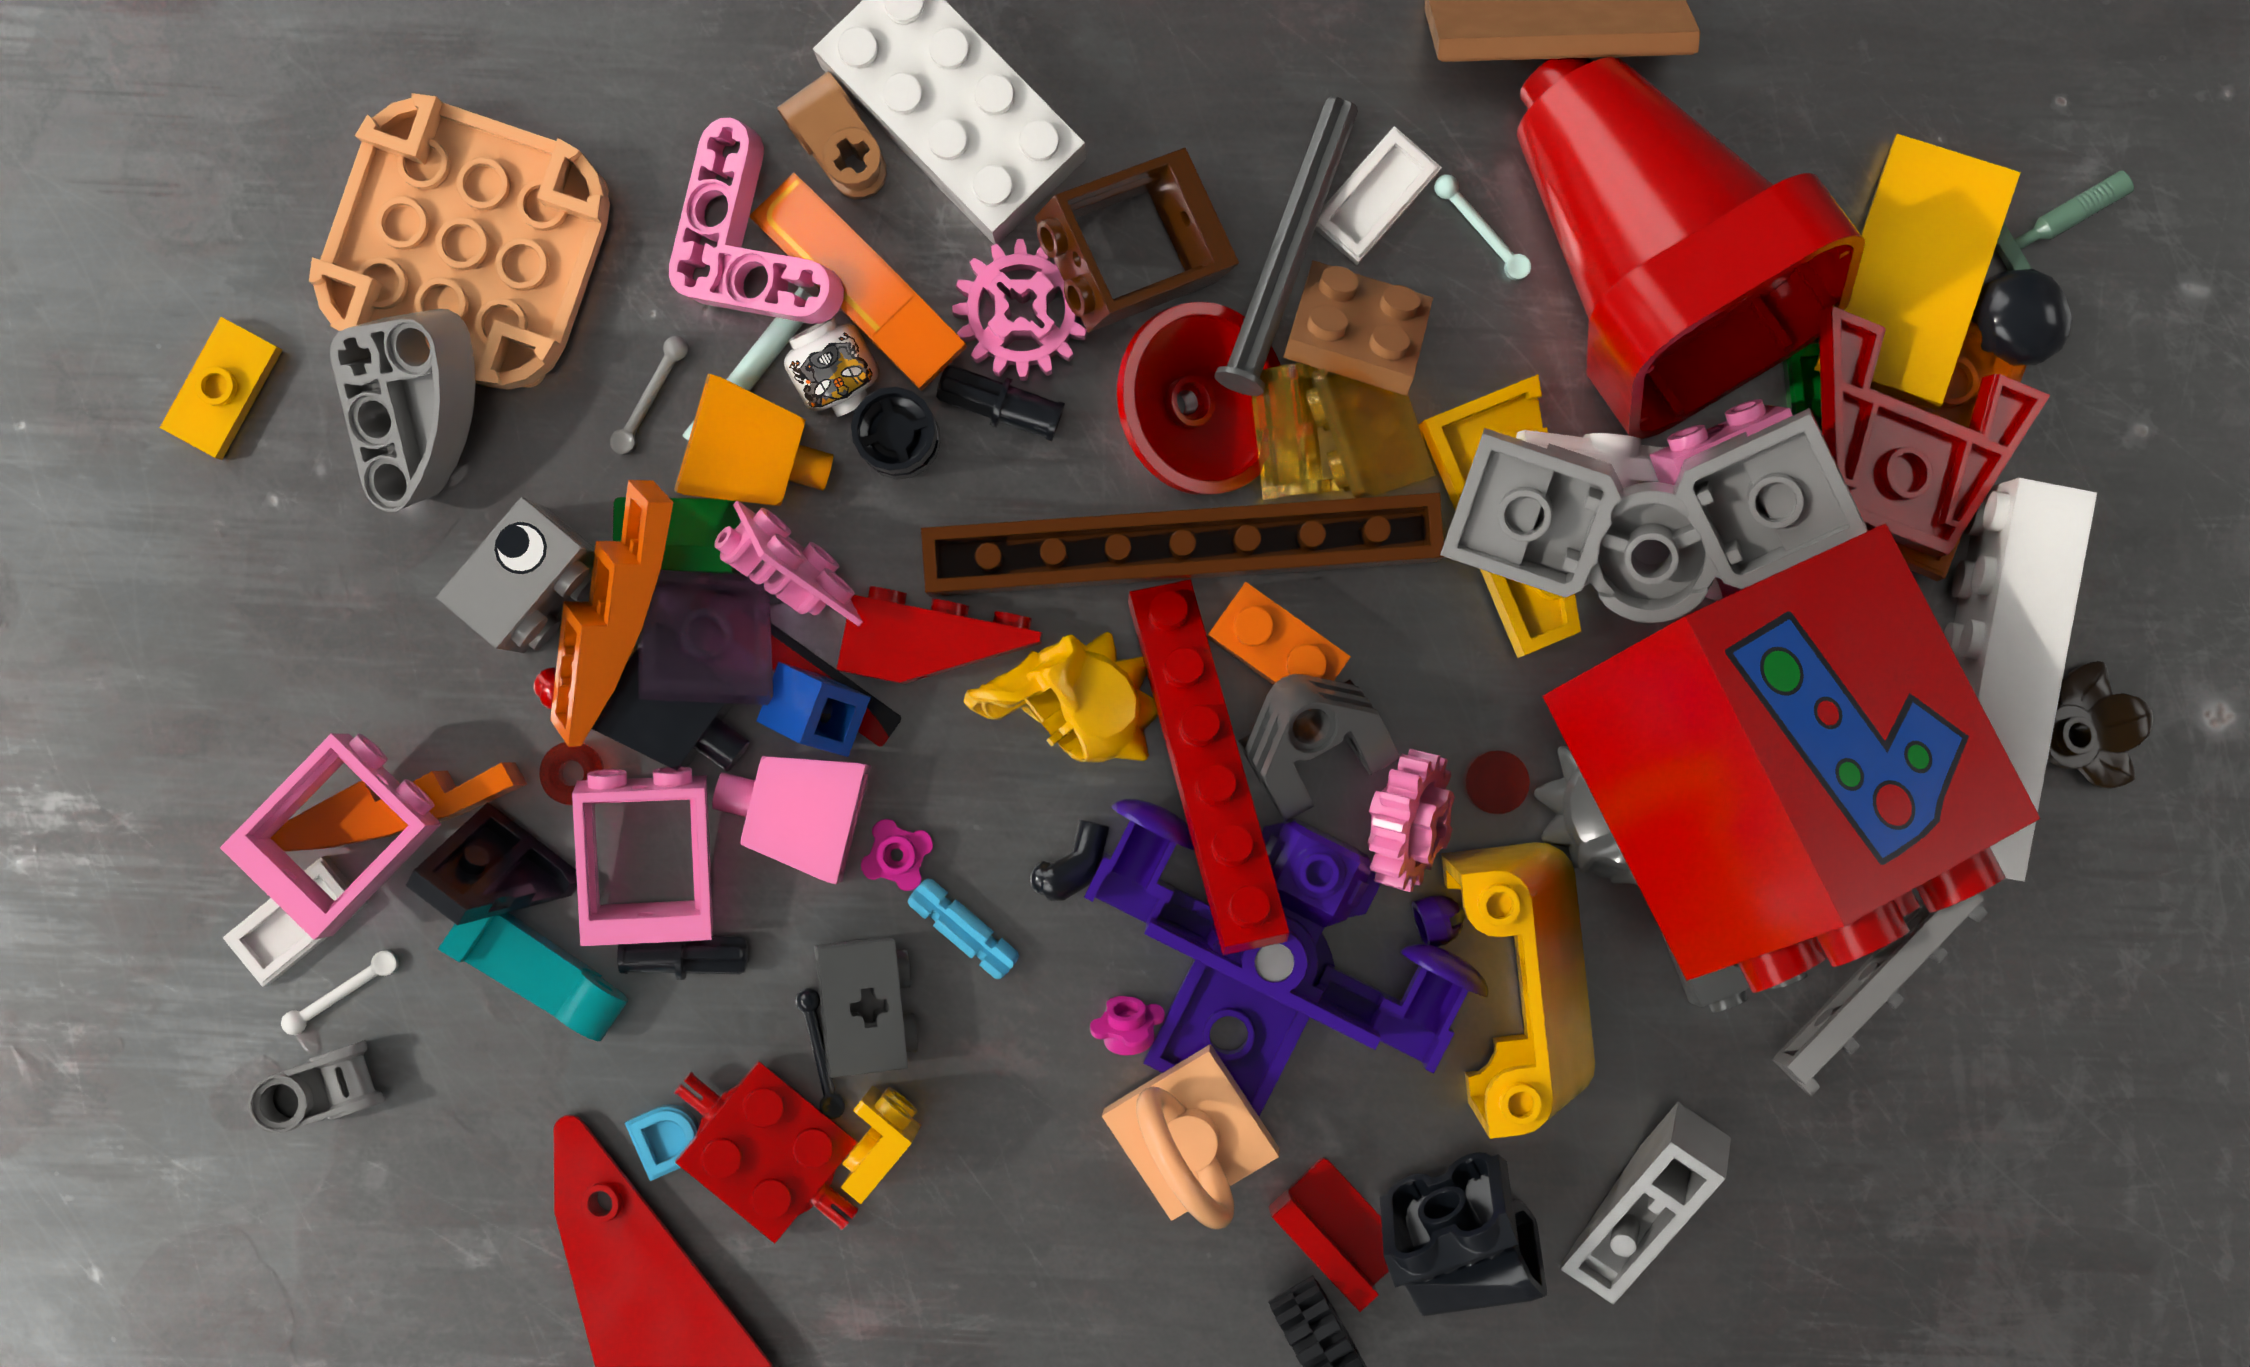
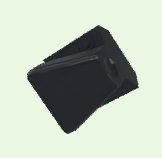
M1481 1152L1467 1154L1456 1160L1445 1174L1434 1178L1427 1174L1407 1176L1394 1184L1386 1195L1380 1197L1383 1253L1395 1288L1405 1285L1422 1316L1530 1302L1547 1296L1537 1221L1523 1202L1519 1199L1512 1200L1507 1161L1499 1154L1495 1156Z

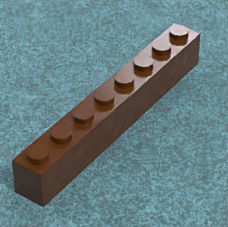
M1440 492L921 528L925 593L930 597L1436 563L1444 558V556L1440 555L1444 545Z

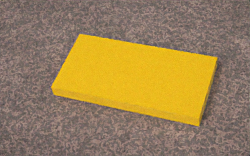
M1896 134L1861 232L1862 237L1865 239V247L1850 302L1844 310L1881 325L1886 329L1871 382V389L1935 410L1941 407L2021 172ZM1819 353V356H1818V359H1817V362H1816V365H1815V368H1814V370L1819 371V372H1820V353Z

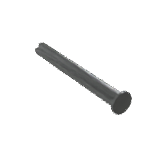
M1332 96L1324 104L1227 366L1218 367L1214 375L1221 385L1230 390L1250 396H1259L1264 392L1265 383L1260 379V375L1358 113L1357 106L1350 101Z

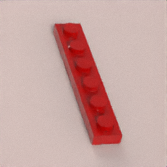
M1189 579L1129 591L1128 605L1222 954L1224 956L1287 942L1290 934L1192 581Z

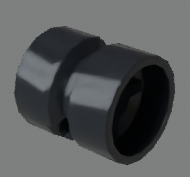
M900 387L880 388L867 395L855 409L851 423L853 443L867 464L882 476L897 480L913 478L926 471L937 458L941 444L939 425L926 402L913 391Z

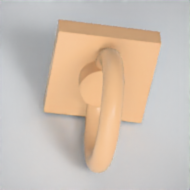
M1211 1044L1105 1107L1102 1113V1118L1171 1221L1189 1212L1197 1221L1208 1228L1222 1229L1227 1227L1234 1217V1199L1230 1186L1279 1158L1280 1154L1279 1146Z

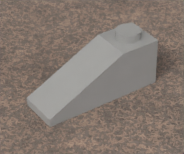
M1677 1102L1640 1145L1562 1261L1560 1269L1614 1305L1726 1179L1731 1137Z

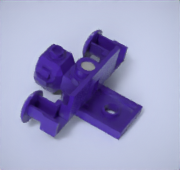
M1123 799L1111 806L1114 811L1130 821L1113 854L1105 853L1084 898L1092 902L1094 898H1097L1145 922V935L1194 959L1165 1016V1020L1155 1035L1152 1046L1144 1057L1143 1064L1163 1073L1211 1044L1260 1117L1309 1018L1376 1050L1381 1041L1421 1061L1425 1070L1434 1074L1454 1035L1451 1025L1468 991L1488 997L1487 983L1472 965L1447 950L1431 945L1412 944L1400 951L1406 958L1419 965L1402 1000L1335 968L1331 950L1322 933L1324 928L1343 922L1349 917L1366 914L1380 887V883L1374 881L1376 874L1374 871H1370L1371 860L1367 854L1296 818H1292L1287 822L1283 821L1265 825L1261 831L1290 932L1287 942L1223 956L1209 904L1159 879L1176 844L1194 850L1188 825L1169 810L1143 800ZM1222 1017H1236L1245 1024L1248 1034L1245 1042L1239 1048L1223 1050L1217 1047L1211 1040V1027Z

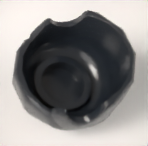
M2035 269L2005 271L1984 281L1971 321L1976 323L1981 331L1982 350L1994 353L1995 356L2012 366L2037 365L2059 352L2070 335L2073 321L2067 298L2061 287L2052 277Z

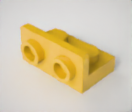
M872 1085L853 1109L871 1128L842 1163L851 1172L841 1188L860 1204L863 1203L912 1144L922 1126L913 1119L914 1115L918 1112L915 1106L891 1087H888L882 1093Z

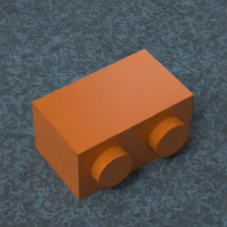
M1247 582L1243 584L1207 635V639L1272 685L1281 678L1292 674H1304L1334 681L1351 658L1346 652Z

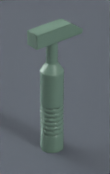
M2123 170L2116 172L2097 185L2039 217L2033 229L2014 239L2004 223L1995 249L2007 270L2032 269L2021 251L2023 248L2039 239L2051 240L2081 223L2086 218L2093 216L2100 210L2134 191L2131 178Z

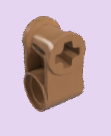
M829 71L777 107L779 114L809 155H813L836 189L844 196L854 200L867 199L876 195L884 186L887 178V165L876 139L862 122L857 109ZM855 155L857 159L865 162L866 168L862 172L856 173L854 169L847 167L845 160Z

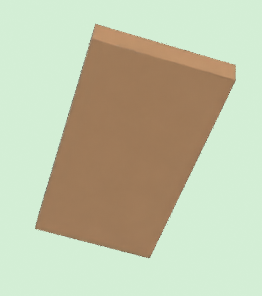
M1425 0L1424 9L1437 58L1441 62L1694 55L1699 50L1700 29L1686 0Z

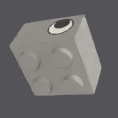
M521 497L436 598L496 649L525 653L529 647H532L536 651L544 646L559 628L561 621L556 616L563 608V601H569L571 598L575 601H580L590 592L595 547L549 508Z

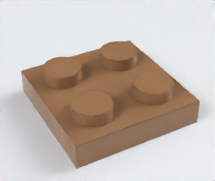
M1312 260L1283 358L1407 396L1415 375L1433 297L1415 292L1406 286L1392 285L1353 273L1344 267L1331 266Z

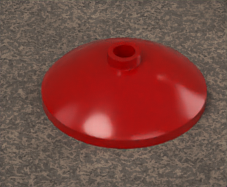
M1183 303L1167 308L1147 320L1128 344L1121 361L1117 380V404L1120 422L1128 443L1137 458L1161 482L1181 492L1194 495H1215L1231 492L1245 486L1258 477L1267 468L1279 449L1288 414L1285 377L1272 346L1260 375V379L1265 383L1262 395L1250 396L1235 392L1221 385L1215 379L1214 375L1217 368L1227 366L1245 316L1237 311L1217 303ZM1178 394L1184 400L1185 409L1183 414L1178 407Z

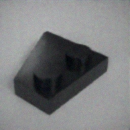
M487 802L413 870L406 887L456 925H461L572 896L577 890V876L574 867Z

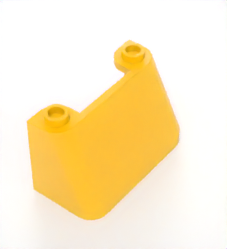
M1540 842L1441 853L1444 885L1449 889L1461 890L1465 914L1471 924L1478 931L1488 936H1514L1524 1034L1493 1037L1494 1052L1489 1062L1479 1071L1465 1072L1468 1104L1490 1139L1531 1133L1540 1128L1588 1087L1595 1071V1055L1576 875L1572 861L1559 848L1549 843Z

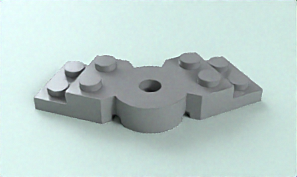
M1810 408L1750 436L1746 432L1741 433L1685 459L1675 485L1662 482H1643L1623 488L1610 463L1550 443L1546 449L1484 428L1440 555L1565 598L1582 591L1584 586L1591 583L1605 606L1616 614L1637 622L1658 623L1681 617L1697 607L1708 593V589L1715 577L1722 579L1724 584L1744 589L1867 532V527ZM1645 540H1658L1669 548L1670 554L1663 562L1650 565L1639 561L1634 555L1633 550L1639 543Z

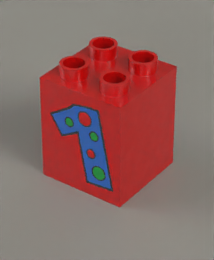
M1886 523L1680 618L1542 696L1686 981L1738 964L1752 993H1757L1808 971L1826 960V958H1828L1832 967H1837L1866 956L1898 940L1910 931L1903 917L1920 907L1912 889H1917L1928 912L1932 913L1975 896L2004 880L2006 876L1990 846L2041 819Z

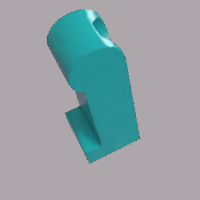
M509 912L461 925L454 924L438 950L459 963L465 961L550 1013L573 1031L595 1041H602L628 1002L627 997L621 991L601 978V974Z

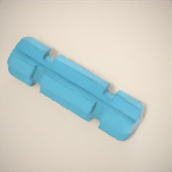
M927 878L923 880L909 896L907 901L909 906L924 919H927L928 916L935 921L933 927L971 959L974 955L982 961L979 966L992 977L999 980L1003 978L1018 961V951L1003 938L997 941L991 936L994 931L957 899L951 902L945 897L948 892L933 879Z

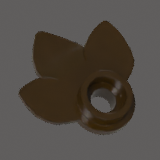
M2096 661L2081 665L2068 673L2062 680L2047 761L2063 769H2078L2092 785L2100 788L2110 789L2126 785L2135 780V769L2127 751L2139 746L2149 736L2153 727V711L2139 697L2125 693L2113 695L2108 670L2104 662ZM2070 728L2074 734L2075 745L2069 739Z

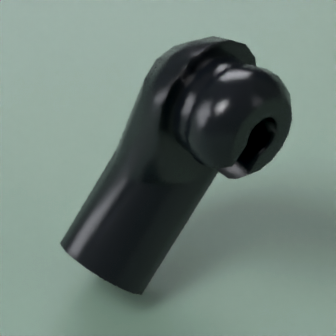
M1079 819L1072 852L1054 863L1039 862L1031 872L1030 883L1032 889L1037 894L1045 895L1050 901H1061L1089 886L1102 861L1110 826Z

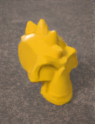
M1110 632L1101 634L1087 645L1074 635L1069 634L1062 637L1055 645L1048 646L1039 653L1031 651L1017 667L997 676L987 684H982L977 689H969L965 693L963 701L967 708L991 720H1001L1022 708L1025 713L1041 723L1051 736L1047 739V742L1051 746L1058 743L1064 752L1079 762L1099 763L1113 758L1146 761L1149 758L1144 729L1158 717L1154 698L1140 691V687L1147 674L1143 657L1117 660L1114 637Z

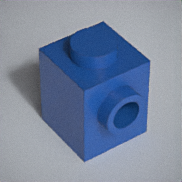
M778 662L756 722L799 744L849 757L871 697L827 676Z

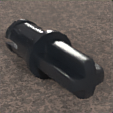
M948 365L942 372L936 397L942 402L990 418L991 426L997 427L999 422L1045 437L1049 441H1052L1055 436L1065 406L1063 402H1055L1012 386L1013 379L1006 378L1004 383L954 365Z
M712 936V940L618 944V970L621 974H628V972L675 973L677 980H684L687 974L740 975L745 972L747 967L748 944L747 940L742 936Z

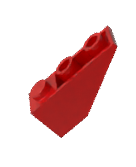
M870 586L868 597L853 595L850 599L863 622L858 627L846 619L836 670L907 684L1040 645L1043 634L1039 631L1030 630L1032 622L1030 617L995 611L993 622L969 618V605L932 598L929 610L905 605L907 593Z

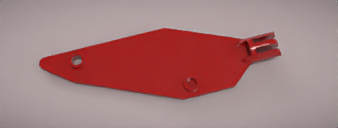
M572 1114L559 1118L553 1129L554 1214L595 1367H773L771 1361L584 1121ZM599 1191H603L610 1196L612 1200L611 1211L605 1210L600 1206L598 1202Z

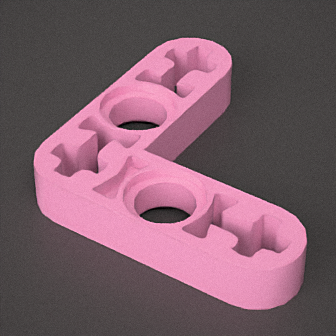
M731 117L720 118L712 122L703 131L698 144L669 263L671 285L678 293L706 305L809 324H821L832 319L839 311L844 297L841 279L834 271L812 260L742 248L762 166L764 146L761 137L755 130ZM736 141L740 143V149L737 154L731 153L726 158L723 157L725 146H734ZM717 175H719L725 179H728L729 176L733 178L732 185L729 186L724 182L716 180L715 178ZM725 195L728 201V212L725 219L714 227H708L704 218L708 203L717 196ZM704 236L717 242V247L705 243V246L699 244L701 237ZM706 265L710 266V272L707 277H698L697 280L693 279L695 268H704ZM758 266H764L768 274V283L765 290L755 298H747L743 289L747 274ZM788 282L796 286L808 288L813 287L816 283L821 286L818 297H808L806 301L791 292H787Z

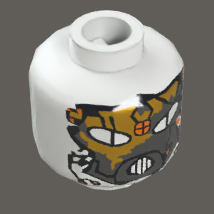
M832 317V319L824 323L815 324L803 330L789 340L793 349L786 355L784 366L808 409L822 411L832 407L837 417L843 416L858 407L868 395L865 389L871 386L879 375L878 365L855 325H838L835 318Z

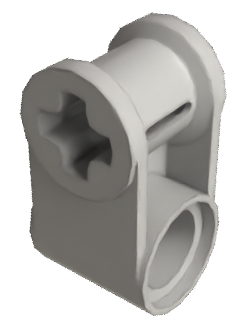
M366 1040L310 1058L308 1063L281 1071L259 1081L252 1089L248 1100L249 1114L254 1123L264 1131L282 1133L326 1118L329 1120L339 1118L384 1102L383 1092L375 1091L363 1055L368 1050ZM279 1084L289 1086L298 1097V1108L293 1117L282 1115L273 1104L274 1090Z

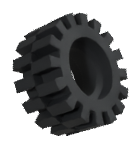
M1313 1275L1268 1301L1280 1328L1285 1334L1284 1336L1294 1350L1301 1366L1367 1367L1337 1312Z

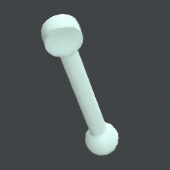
M1445 174L1438 177L1434 185L1436 194L1442 199H1449L1505 262L1504 270L1507 277L1515 281L1525 278L1531 270V262L1528 257L1522 254H1514L1458 191L1459 183L1454 176Z

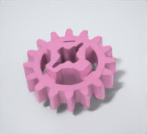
M1017 239L1014 254L1006 256L1001 247L996 243L991 246L993 262L989 265H985L976 258L970 261V266L976 276L974 282L969 280L957 281V290L967 297L968 300L965 303L953 305L952 313L956 318L969 320V324L963 326L957 334L964 342L974 340L978 342L971 354L972 359L977 364L989 356L995 358L993 372L996 376L1001 377L1008 365L1016 366L1020 381H1027L1030 366L1036 364L1039 365L1046 376L1053 374L1050 358L1057 354L1062 359L1070 362L1074 358V354L1067 344L1070 338L1085 340L1087 330L1082 325L1076 323V318L1081 317L1076 316L1068 306L1064 294L1065 282L1056 263L1050 262V257L1045 254L1041 246L1037 250L1036 255L1027 254L1024 239ZM1014 270L1037 272L1031 279L1010 280L1005 275V273ZM1058 291L1061 292L1065 303V314L1060 329L1048 316V305L1056 298L1055 294ZM984 292L995 303V316L987 323L988 327L985 330L981 325L979 315L980 303ZM1005 294L1011 300L1016 299L1022 304L1033 299L1032 307L1034 316L1038 321V326L1032 320L1029 322L1023 317L1017 318L1014 322L1010 321L1012 313ZM1014 340H1034L1040 346L1029 351L1007 349Z
M1409 749L1408 755L1401 754L1399 756L1398 770H1390L1387 786L1381 792H1375L1369 809V813L1372 816L1371 833L1367 844L1369 850L1375 852L1370 865V871L1376 872L1374 879L1376 883L1413 892L1414 885L1420 886L1423 883L1424 870H1431L1436 854L1441 848H1447L1453 830L1450 823L1451 809L1455 796L1452 791L1446 790L1451 778V771L1446 770L1448 761L1446 758L1416 749Z

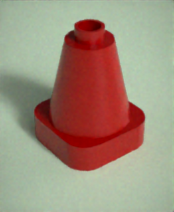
M1606 57L1592 62L1589 58L1549 59L1539 66L1525 81L1520 91V98L1528 110L1518 126L1517 139L1589 319L1587 376L1629 436L1645 439L1676 426L1793 356L1819 337V310L1830 306L1842 310L1847 308L1865 247V239L1817 175L1813 173L1798 174L1773 185L1624 60L1617 57Z

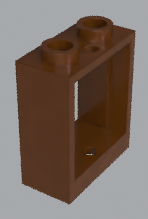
M1186 147L1056 194L1034 217L1037 222L1039 243L1045 254L1054 259L1065 282L1064 294L1067 304L1076 316L1081 317L1088 333L1213 285L1239 264ZM1149 192L1185 271L1113 299L1076 218Z

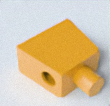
M707 374L674 490L676 493L687 496L781 506L788 481L823 491L830 475L834 454L799 444L806 419L722 377Z

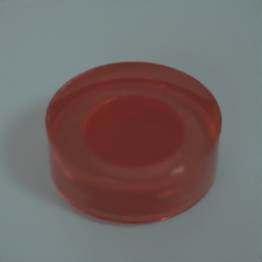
M1493 750L1479 754L1469 763L1464 773L1463 785L1467 798L1476 808L1487 813L1504 814L1513 811L1525 800L1529 791L1530 779L1527 768L1518 757L1506 751Z

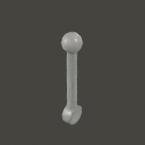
M672 336L665 341L663 347L665 356L624 429H619L611 435L610 446L616 453L629 455L636 449L637 438L635 434L675 362L683 359L688 353V344L682 337Z

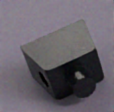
M659 624L654 625L627 662L613 694L592 727L593 730L674 770H678L681 766L688 767L700 752L724 771L728 772L737 763L750 743L749 740L722 721L735 704L737 697L672 630Z

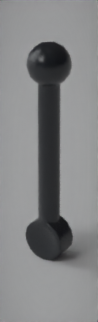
M804 988L797 993L795 1004L801 1012H804L823 1092V1097L820 1101V1111L829 1119H836L843 1114L845 1101L840 1094L836 1093L833 1078H830L827 1073L824 1040L817 1014L820 998L818 992L814 989Z

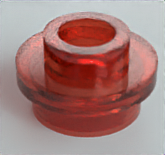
M563 742L551 748L544 756L539 770L540 782L544 791L553 800L561 804L573 805L572 792L575 785L568 784L563 777V769L567 763L576 761L583 767L584 776L582 780H587V773L604 769V764L599 754L587 744L583 743L581 746L568 747Z

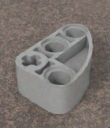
M433 309L384 317L339 331L332 339L330 360L362 488L366 497L375 507L382 511L395 512L438 495L445 487L458 464L467 441L473 416L475 364L470 333L466 323L458 314L449 309ZM425 336L429 342L430 349L428 348L427 343L425 341Z

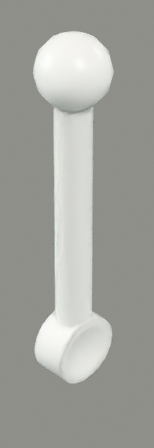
M390 950L376 953L371 960L370 966L303 1010L287 1012L281 1020L283 1031L289 1035L301 1034L306 1028L307 1021L376 976H388L395 973L399 967L398 956Z

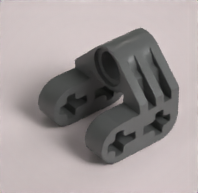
M1292 674L1281 678L1269 690L1251 734L1238 740L1256 777L1285 822L1314 807L1313 801L1294 765L1295 761H1309L1342 743L1343 739L1346 740L1370 775L1399 760L1397 749L1380 714L1373 708L1371 702L1364 696L1359 686H1355L1350 679L1341 683L1304 674ZM1311 709L1306 716L1296 720L1302 712Z

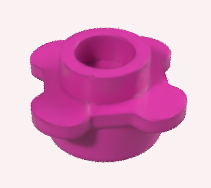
M891 819L878 821L872 828V835L875 840L870 854L861 861L863 874L871 880L882 877L894 881L903 891L917 888L922 881V875L919 870L923 863L924 855L930 853L933 849L931 836L924 830L912 833L898 828L895 821ZM900 849L903 852V858L900 861H894L891 858L892 850Z
M1113 997L1106 1002L1107 1010L1101 1018L1094 1019L1090 1023V1031L1093 1037L1104 1039L1106 1048L1115 1054H1139L1152 1046L1155 1039L1154 1025L1161 1024L1165 1020L1164 1009L1157 1004L1145 1005L1140 999L1134 997Z

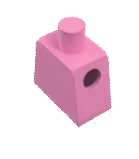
M762 756L755 780L721 772L714 791L712 809L746 817L741 836V845L820 880L838 884L843 882L871 765L860 762Z

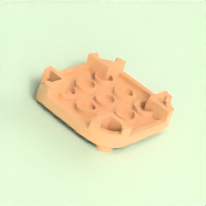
M412 93L411 98L391 103L372 118L367 115L355 134V137L361 141V145L321 259L312 257L309 282L314 286L319 309L331 323L330 326L338 331L384 317L433 309H449L461 317L470 333L475 364V384L505 390L537 386L543 381L545 375L554 368L566 347L607 229L610 209L609 189L606 181L580 150L557 138V141L443 103L437 96ZM425 336V341L427 343L428 348L430 349L429 342Z

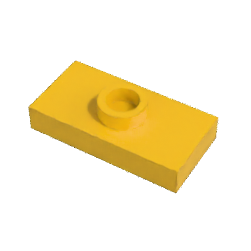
M220 317L159 428L210 456L223 460L283 350L233 322Z

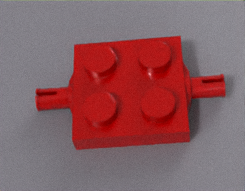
M758 1060L738 1085L723 1092L720 1096L697 1078L692 1071L684 1078V1082L699 1093L702 1098L697 1097L682 1083L676 1088L674 1094L682 1098L703 1117L695 1137L675 1159V1163L774 1244L797 1216L810 1210L813 1206L836 1224L840 1230H843L849 1224V1221L831 1206L832 1204L837 1206L851 1219L854 1218L859 1208L852 1205L830 1185L837 1167L858 1142Z

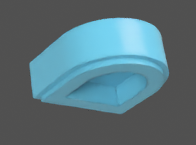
M674 1104L662 1105L625 1122L650 1181L681 1168L675 1163V1159L697 1133L699 1127L698 1120L689 1110L682 1106Z

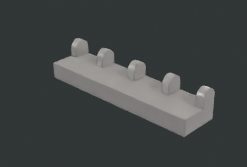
M1977 894L1955 905L1932 913L1928 912L1924 902H1922L1920 907L1905 920L1910 931L1898 940L1876 950L1772 1060L1812 1097L1820 1089L1814 1076L1841 1048L1852 1055L1860 1047L1859 1043L1853 1038V1035L1884 1003L1896 1009L1904 1001L1897 990L1928 957L1938 964L1942 962L1948 953L1941 944L1967 917L1979 923L1988 914L1986 909L1980 904L1985 898Z

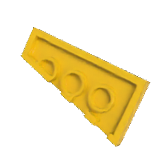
M1538 374L1425 419L1419 424L1455 511L1484 428L1516 438L1517 432L1523 430L1548 433L1547 427L1543 428L1538 400V398L1542 397ZM1480 569L1517 658L1581 632L1575 594L1565 598Z

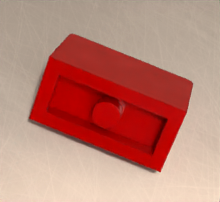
M1322 1157L1268 1207L1271 1217L1353 1306L1361 1312L1379 1295L1375 1284L1389 1272L1383 1253L1381 1216L1330 1160Z

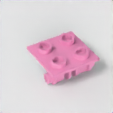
M738 500L733 504L741 523L735 530L730 526L725 527L718 534L714 543V547L720 551V559L723 562L729 564L746 577L749 576L750 580L755 584L764 583V589L768 593L775 594L778 599L799 614L809 612L812 615H817L827 604L858 627L863 621L850 600L855 593L835 573L839 568V564L829 553L813 542H809L804 548L789 537L791 534L789 527L769 510L761 508L755 513Z

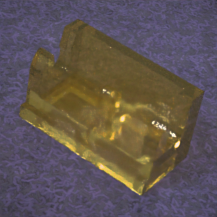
M1303 363L1286 364L1262 370L1260 379L1265 383V389L1262 395L1252 396L1263 500L1340 491L1339 478L1323 480L1312 379L1327 376V371L1309 365L1303 366Z

